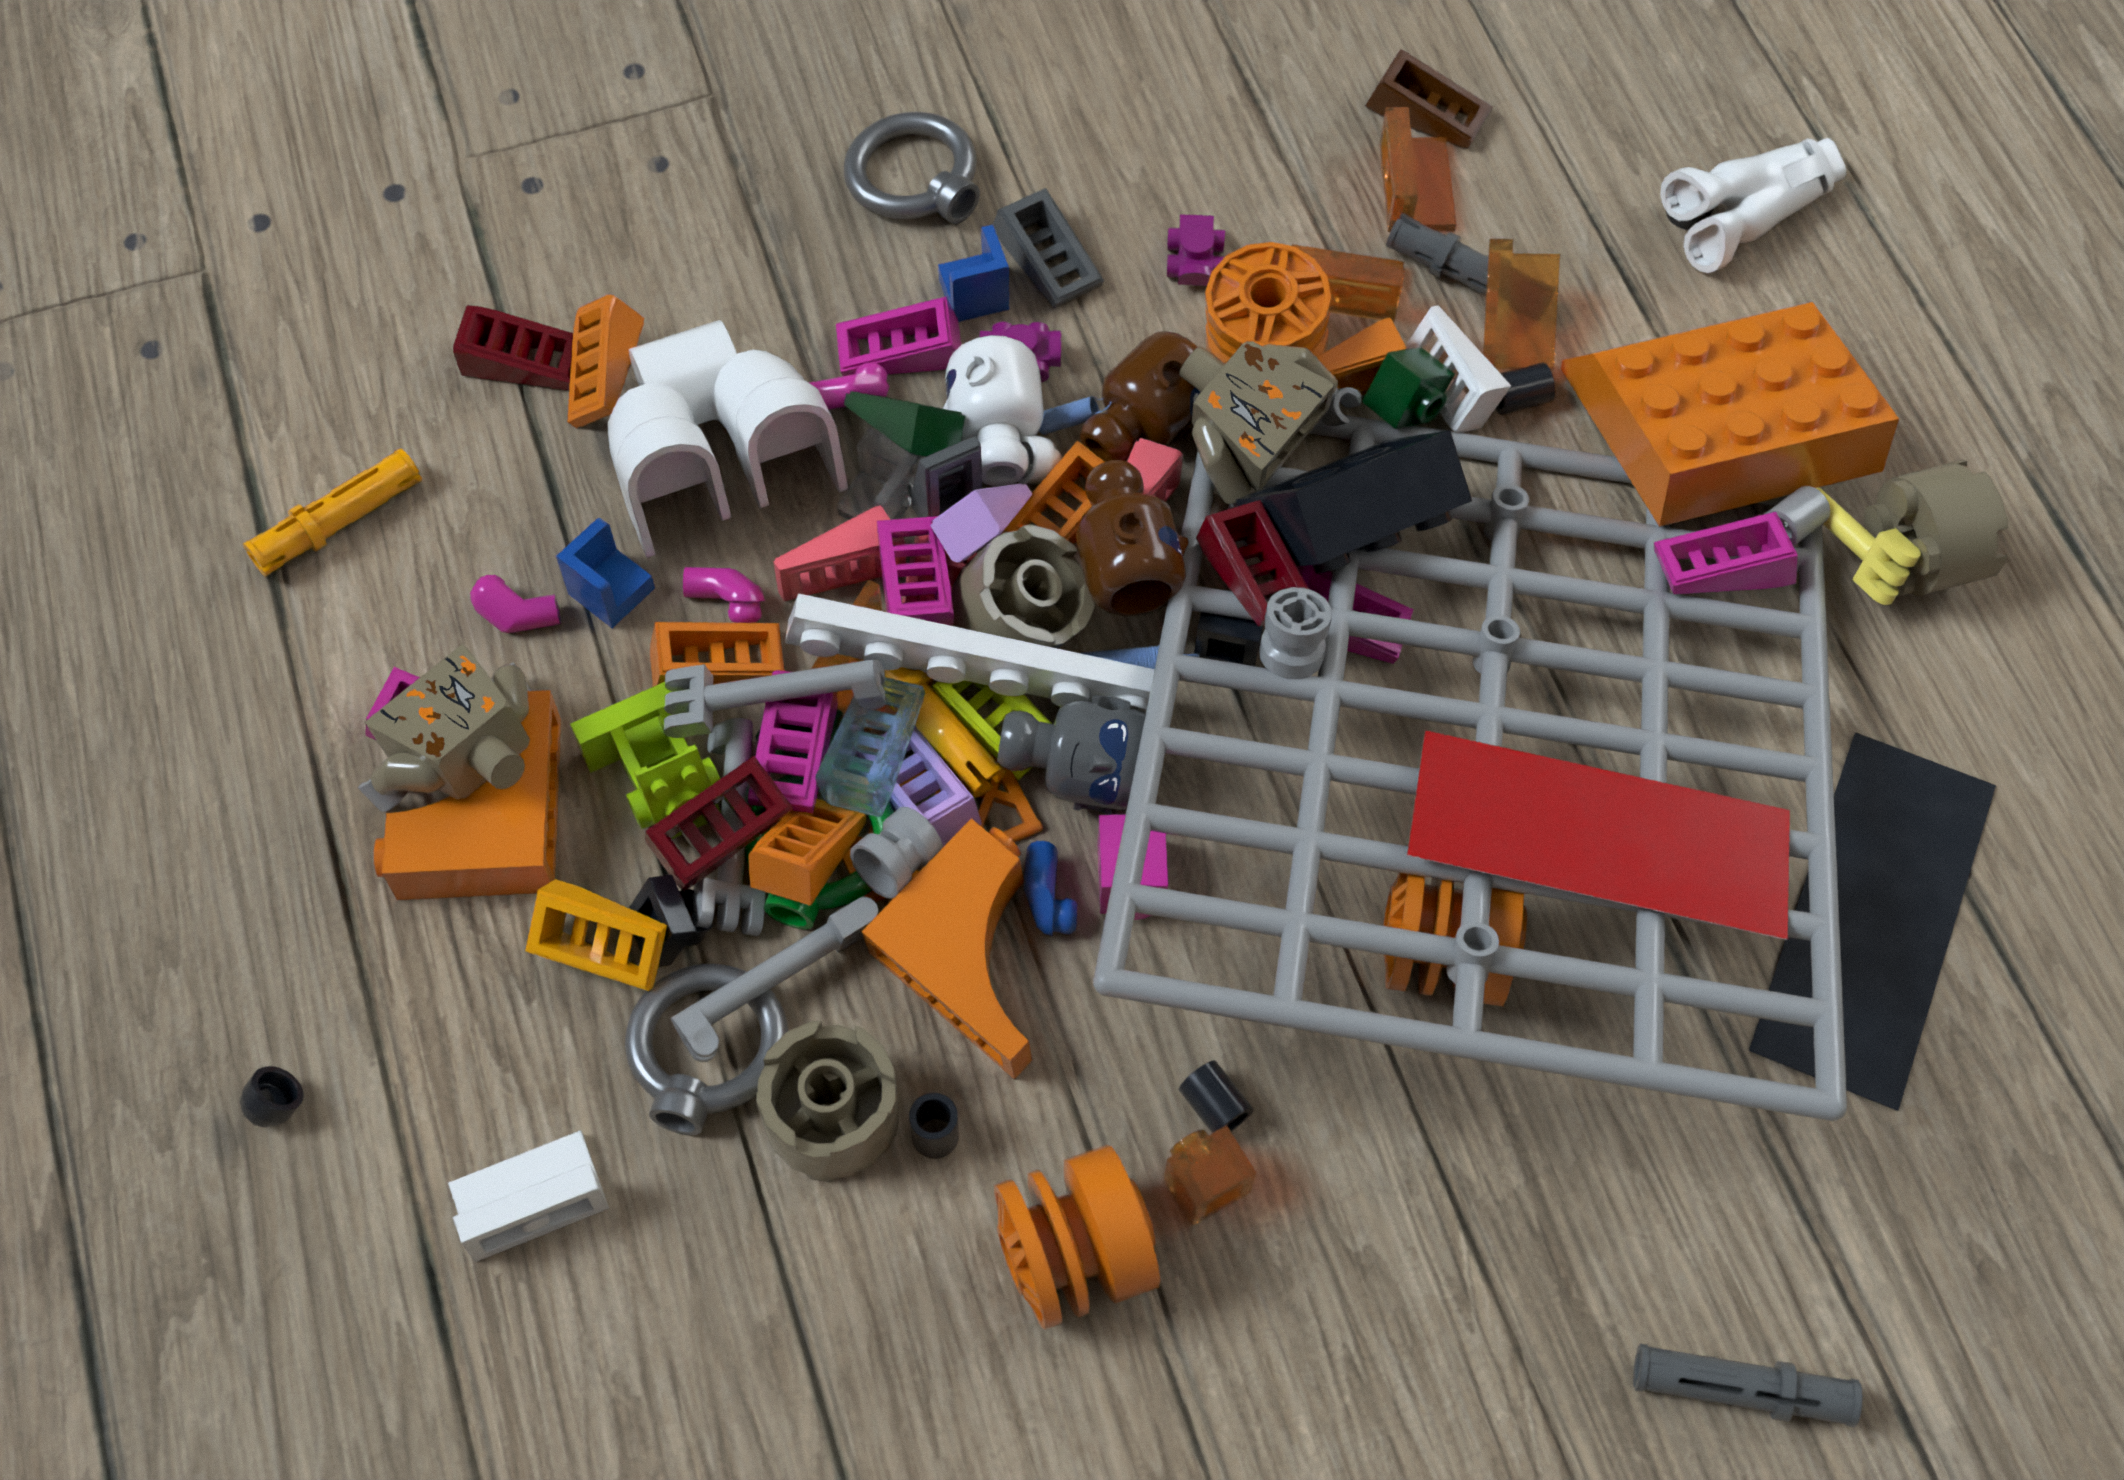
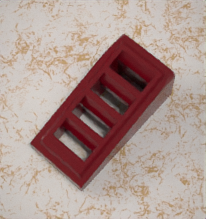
M473 305L466 306L453 345V353L461 376L569 390L573 333L494 309ZM505 344L513 345L510 354L503 352ZM530 348L538 349L534 361L527 359ZM554 351L563 352L558 368L549 366Z
M1261 500L1205 517L1196 540L1208 561L1258 627L1265 625V613L1268 603L1264 596L1290 587L1309 589ZM1245 540L1248 544L1247 546L1237 548L1235 542ZM1257 556L1261 561L1260 563L1247 566L1244 560ZM1270 573L1275 579L1257 585L1254 578Z
M753 756L646 830L645 841L669 875H673L681 891L685 892L792 812L793 807L756 757ZM744 782L747 783L766 809L758 817H756L736 790ZM723 798L744 825L736 832H734L715 806ZM701 815L722 841L713 848L693 823ZM679 832L682 833L699 856L691 864H689L671 839Z

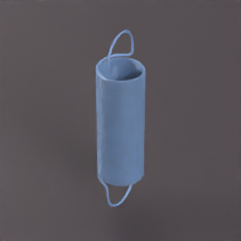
M1095 397L1083 398L1044 410L1043 421L1039 429L1040 433L1045 435L1079 425L1091 416L1100 413L1097 402L1094 399Z

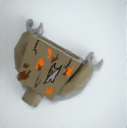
M1246 341L1225 364L1205 348L1199 346L1186 359L1179 373L1180 377L1201 391L1193 403L1192 424L1194 427L1192 436L1207 475L1223 501L1230 504L1228 509L1238 507L1236 499L1248 495L1251 487L1256 491L1261 490L1320 419L1328 426L1349 424V418L1343 415L1339 408V401L1346 408L1357 407L1361 402V395L1358 390L1352 387L1337 389L1338 381L1309 349L1272 344L1261 346L1253 341Z
M461 644L365 721V724L388 758L375 768L369 781L361 783L357 788L381 812H386L396 806L408 792L433 793L440 790L455 799L467 798L486 781L497 789H506L514 785L521 778L525 767L524 760L519 754L528 747L530 741L521 724L529 713L527 691H532L526 682L523 671L512 662L511 664L501 666L490 678L468 648Z

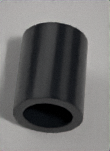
M1544 362L1500 373L1511 385L1495 408L1500 415L1547 404L1555 399L1554 378L1550 368Z
M1216 1060L1207 1062L1196 1069L1181 1083L1178 1089L1216 1139L1222 1138L1234 1131L1254 1111V1108Z
M927 1093L916 1099L909 1112L911 1137L915 1149L921 1155L932 1159L943 1158L949 1155L956 1148L959 1141L958 1113L955 1104L949 1097L940 1093ZM933 1119H939L948 1124L945 1129L936 1133L926 1132L921 1128L924 1123Z

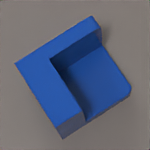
M993 224L981 227V255L938 265L939 282L958 322L1009 310V265Z
M597 518L556 555L568 595L612 629L655 589L652 575L616 548L611 527L601 518Z

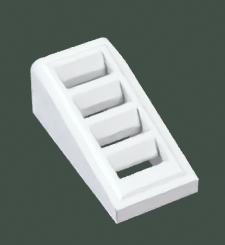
M1439 305L1432 306L1411 336L1406 347L1407 349L1422 347L1426 350L1425 346L1435 333L1438 340L1428 353L1439 360L1443 352L1446 351L1448 358L1443 365L1452 372L1456 368L1459 373L1455 380L1452 379L1445 392L1447 399L1440 414L1455 433L1481 429L1511 385ZM1465 386L1469 389L1467 394L1463 391Z

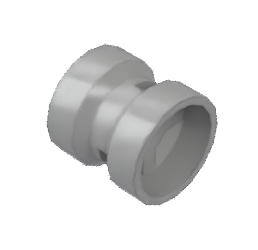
M1297 587L1280 590L1271 596L1266 607L1265 630L1261 637L1259 651L1260 659L1265 668L1273 674L1286 679H1302L1313 675L1320 669L1326 650L1325 639L1330 630L1332 620L1331 607L1324 597L1315 591Z
M900 807L883 822V830L879 834H867L850 850V857L854 868L868 887L885 898L893 899L911 881L912 874L915 871H921L943 848V844L935 828L923 815L912 808Z

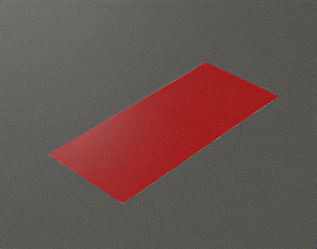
M1425 730L1407 856L1788 940L1790 810Z

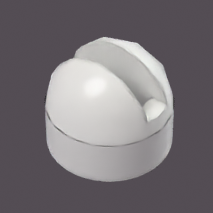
M1021 436L1020 443L1026 448L1029 464L1026 473L1018 482L1021 484H1040L1062 459L1061 454L1050 439L1041 436Z

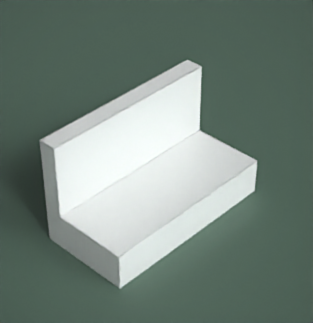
M581 1130L448 1183L458 1215L454 1216L453 1219L460 1241L475 1262L609 1208Z

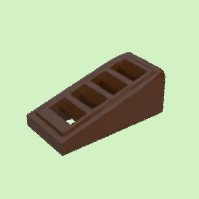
M1402 49L1397 53L1365 107L1383 117L1466 149L1473 142L1493 106ZM1439 104L1447 107L1445 113L1436 108V105ZM1458 112L1468 116L1464 124L1454 119Z

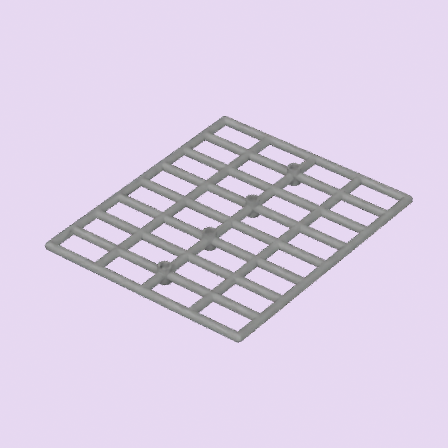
M1345 415L1350 420L1349 424L1328 426L1320 419L1309 434L1351 440L1350 455L1385 440L1445 430L1419 426L1395 429L1386 421ZM1451 432L1459 457L1498 463L1496 488L1493 491L1491 500L1471 497L1472 502L1450 510L1451 516L1454 519L1485 523L1484 533L1492 541L1490 564L1389 548L1366 552L1365 546L1349 552L1351 562L1332 570L1328 599L1332 611L1330 630L1325 639L1326 650L1323 663L1318 671V677L1309 676L1302 679H1286L1273 674L1267 668L1184 655L1192 611L1253 620L1232 591L1197 586L1203 551L1196 540V536L1205 517L1210 515L1215 486L1207 475L1199 452H1197L1181 536L1188 538L1189 541L1183 556L1186 578L1182 589L1171 597L1167 604L1093 978L1095 990L1103 996L1828 1121L1841 1119L1847 1111L1822 525L1798 543V547H1794L1798 555L1797 572L1799 573L1800 613L1670 593V585L1655 554L1654 542L1695 531L1671 528V524L1659 527L1647 506L1646 524L1529 506V496L1521 488L1522 467L1632 484L1616 457ZM1280 467L1263 489L1307 471ZM1789 495L1758 503L1776 506ZM1521 529L1645 548L1644 589L1516 569V543ZM1245 540L1235 542L1237 548L1248 545ZM1731 556L1729 558L1732 560L1739 558V556ZM1358 569L1488 589L1486 618L1482 623L1481 630L1476 631L1352 611ZM1513 593L1644 614L1643 657L1520 638V628L1511 619ZM1264 597L1265 600H1266L1267 603H1268L1269 600H1270V597ZM1669 618L1801 639L1802 683L1670 662ZM1349 636L1473 656V666L1481 674L1479 703L1343 681ZM1515 662L1642 683L1641 729L1505 707L1507 673L1510 670L1511 663ZM1179 680L1314 702L1308 750L1170 728ZM1668 687L1803 709L1805 755L1669 734ZM1340 707L1475 728L1476 742L1502 747L1503 733L1640 755V777L1667 783V760L1805 782L1807 832L1790 829L1789 857L1808 860L1810 913L1788 909V938L1811 941L1813 998L1664 973L1665 917L1717 926L1722 925L1407 856L1408 846L1324 832L1330 781L1416 795L1420 769L1334 755ZM1165 754L1304 776L1297 827L1156 804ZM1150 831L1292 854L1286 908L1281 909L1140 885ZM1320 859L1464 883L1461 926L1457 931L1456 937L1313 914ZM1492 888L1637 912L1635 968L1500 946L1497 933L1489 926ZM1135 912L1281 937L1274 994L1267 995L1124 970ZM1309 942L1447 965V974L1451 981L1456 984L1452 1026L1302 1001ZM1489 973L1635 997L1633 1057L1481 1031L1484 989ZM1664 1002L1814 1027L1816 1088L1664 1063Z

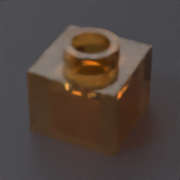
M1227 1125L1209 1136L1204 1129L1195 1131L1181 1139L1171 1148L1170 1153L1172 1156L1166 1161L1163 1180L1191 1226L1198 1224L1251 1193L1256 1171Z

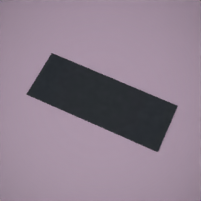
M1855 732L1834 793L1846 1090L1899 1111L1996 785ZM1809 873L1807 874L1795 911L1810 913ZM1794 938L1785 940L1769 991L1813 998L1811 941ZM1759 1018L1749 1051L1815 1077L1814 1027Z

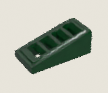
M853 391L850 394L846 393L844 405L910 454L927 457L961 442L965 416L961 415L962 412Z

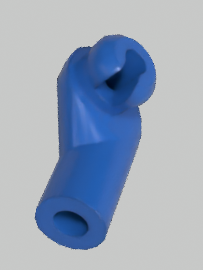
M1035 841L1026 850L1023 890L1036 927L1044 934L1052 937L1053 932L1072 934L1076 931L1078 904L1071 898L1055 899L1058 849L1050 842Z

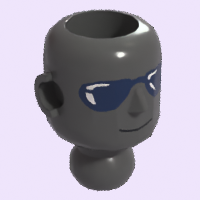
M1093 695L1091 702L1073 701L1066 703L1059 709L1054 724L1039 722L1032 714L1025 711H1013L1005 715L997 762L1011 771H1023L1029 767L1046 769L1045 779L1049 791L1057 798L1074 802V810L1092 809L1107 815H1111L1112 809L1127 810L1146 713L1130 709L1131 702L1128 700L1106 695Z

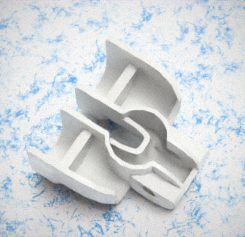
M720 320L629 349L632 368L639 386L628 390L618 399L608 421V440L610 454L623 498L647 558L656 554L641 503L705 482L721 520L724 521L731 518L719 465L707 439L698 427L701 423L718 420L727 429L735 445L738 461L746 475L759 508L769 505L760 463L813 445L817 448L838 492L848 490L837 426L819 390L805 381L789 362L761 350L753 349L737 354L727 329Z

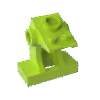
M665 682L570 723L579 751L590 773L620 760L634 788V791L626 794V798L642 830L655 825L721 779L710 757L702 760L695 744L688 746L684 737L672 738L664 734V719L672 715L664 709L665 695L672 692L665 688ZM718 803L715 804L716 808L721 813ZM701 815L693 823L698 828L707 824V821ZM681 832L677 833V834H676L675 836H673L671 839H674V838H676V837H678V836H681L682 833H681Z

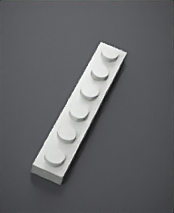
M799 593L789 617L785 643L800 646L804 652L814 656L831 657L840 654L864 659V661L876 659L881 661L885 670H895L900 667L912 670L919 669L926 672L930 678L939 682L958 683L965 680L988 685L992 691L1001 695L1019 696L1027 693L1051 698V701L1060 707L1073 701L1091 702L1093 695H1106L1128 700L1131 702L1130 709L1146 713L1155 670Z

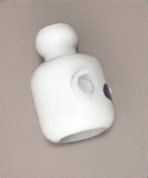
M990 335L978 337L961 345L949 359L945 375L947 401L943 408L962 412L961 415L965 416L961 442L973 436H976L980 442L982 482L991 486L1011 485L1018 482L1024 476L1029 464V457L1025 446L1020 443V437L1036 436L1043 421L1044 409L1040 371L1035 354L1022 342L1006 336Z

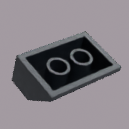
M1450 430L1385 440L1236 499L1237 506L1261 500L1296 566L1313 565L1315 573L1331 571L1351 562L1349 552L1365 546L1366 552H1373L1393 546L1402 541L1400 531L1415 525L1416 531H1424L1446 524L1452 520L1450 510L1472 502Z

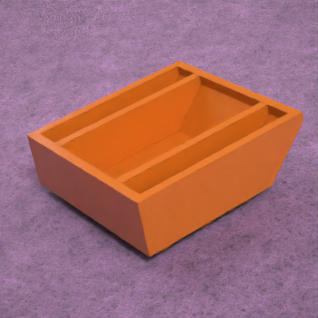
M1813 302L1562 360L1561 364L1562 372L1659 527L1790 495L1802 486L1819 488L1883 472L1899 421V417Z

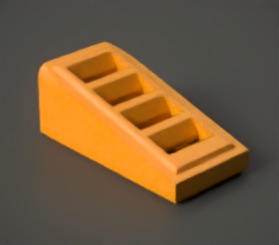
M555 879L538 889L525 952L649 991L654 987L667 925L584 888ZM567 913L575 916L571 935L563 932ZM589 920L597 923L593 945L585 942ZM611 927L620 930L615 955L606 951ZM633 935L645 938L639 966L628 961Z

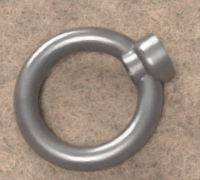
M904 112L887 116L864 129L855 138L847 151L844 162V178L852 196L862 206L879 215L898 219H912L938 212L950 223L958 224L966 220L973 213L979 201V187L972 182L976 170V152L968 134L959 125L943 116L928 112ZM912 134L932 136L943 141L953 152L954 166L951 173L944 171L936 175L931 181L927 192L921 194L898 196L882 192L872 185L866 174V165L871 154L883 143L900 136Z
M700 964L682 968L657 981L654 987L646 991L635 1005L626 1030V1057L638 1083L654 1098L649 1116L659 1126L679 1134L697 1135L702 1131L707 1114L736 1108L756 1097V1092L758 1093V1079L764 1067V1057L767 1051L788 1032L784 1010L771 990L766 991L747 1003L759 1020L761 1028L759 1051L746 1070L725 1083L707 1086L702 1081L688 1075H668L659 1065L652 1044L655 1025L662 1013L672 1003L691 993L709 990L716 991L746 973V971L722 964Z

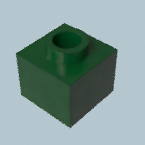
M1422 347L1388 352L1362 402L1395 429L1429 423L1443 409L1447 399L1445 392L1455 373Z

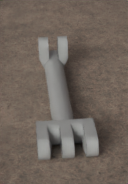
M872 659L714 685L713 675L705 664L671 669L665 674V688L672 692L665 695L664 709L672 715L664 719V734L672 738H683L713 733V711L850 689L853 690L854 696L861 707L865 709H878L885 705V690L881 685L885 681V669L881 661Z
M733 718L717 723L713 727V733H709L707 741L708 752L721 755L725 753L724 776L751 758L753 722L744 718ZM744 782L736 790L748 805L749 786ZM723 798L721 814L734 832H736L744 825ZM745 847L718 867L717 880L703 878L694 885L692 922L694 926L709 928L714 916V906L718 904V930L734 932L739 920V908H742V933L752 936H758L761 933L764 922L765 892L751 888L749 885H743Z
M868 897L858 898L830 915L827 923L671 1017L675 1029L691 1056L698 1062L712 1060L716 1055L719 1044L718 1036L712 1028V1024L830 952L836 950L839 953L864 938L861 931L878 914V907L875 901Z

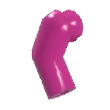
M872 362L859 366L854 375L809 382L819 390L828 410L846 407L844 405L846 393L850 394L851 391L886 397L890 388L887 382L888 375L886 370L881 365Z
M684 568L683 594L685 598L724 599L729 601L728 617L732 622L757 623L762 615L760 602L765 601L762 588L744 574L731 568Z
M496 575L480 577L470 592V600L475 611L501 632L516 633L561 624L560 611L555 594L523 600L505 584L501 577Z

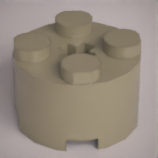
M1962 459L1889 479L1884 482L1877 494L1876 504L1865 508L1864 525L1866 530L1875 538L1879 532L1896 528L1921 552V556L1915 566L1907 567L1910 574L1902 586H1896L1899 590L1898 596L1911 593L1919 597L1998 575L2006 563L2007 555L1997 554V531L2009 528L2001 495L1986 472L1973 474L1966 468L1967 460Z
M1031 524L1022 526L1018 531L998 535L961 569L952 586L953 626L1059 649L1086 627L1095 609V603L1086 585L1082 567L1073 557L1078 550L1071 542L1055 531Z
M811 1021L786 1032L767 1051L763 1060L764 1067L758 1079L756 1102L764 1129L774 1152L790 1167L805 1173L811 1180L830 1182L838 1177H847L871 1166L889 1148L892 1139L897 1135L899 1124V1099L895 1069L884 1046L865 1029L855 1026V1030L841 1025L823 1026L822 1021ZM827 1094L831 1100L839 1101L827 1106L825 1104L818 1105L817 1100Z

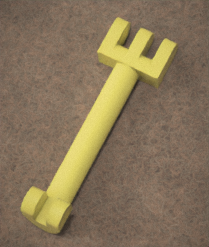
M1820 487L1816 488L1826 497L1830 505V516L1823 525L1862 560L1852 580L1876 602L1883 605H1891L1899 593L1896 586H1902L1910 574L1907 567L1915 566L1921 556L1920 550L1896 528L1879 532L1875 538Z

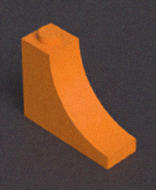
M550 690L527 691L529 713L521 724L530 741L528 747L519 754L524 760L525 767L521 778L514 785L506 789H497L486 781L467 798L455 799L449 796L421 808L404 812L386 813L384 838H377L374 844V867L377 876L385 878L397 900L534 894L538 892V889L555 880L561 718Z
M971 818L861 932L869 953L1015 1080L1032 1061L1029 1040L1009 1020L995 996L990 980V953L1000 917L1014 893L1023 884V873L1019 858L1021 851L1013 840L998 828L993 827L987 832Z

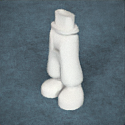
M1829 138L1818 142L1812 139H1805L1798 144L1781 147L1756 156L1719 163L1710 172L1691 167L1680 168L1664 178L1660 196L1665 210L1678 221L1694 219L1712 210L1720 203L1727 206L1726 212L1712 215L1696 223L1685 235L1684 250L1687 259L1700 272L1710 273L1725 267L1732 260L1739 242L1746 243L1760 238L1786 217L1809 205L1820 196L1831 192L1834 183L1845 177L1846 167L1834 141Z

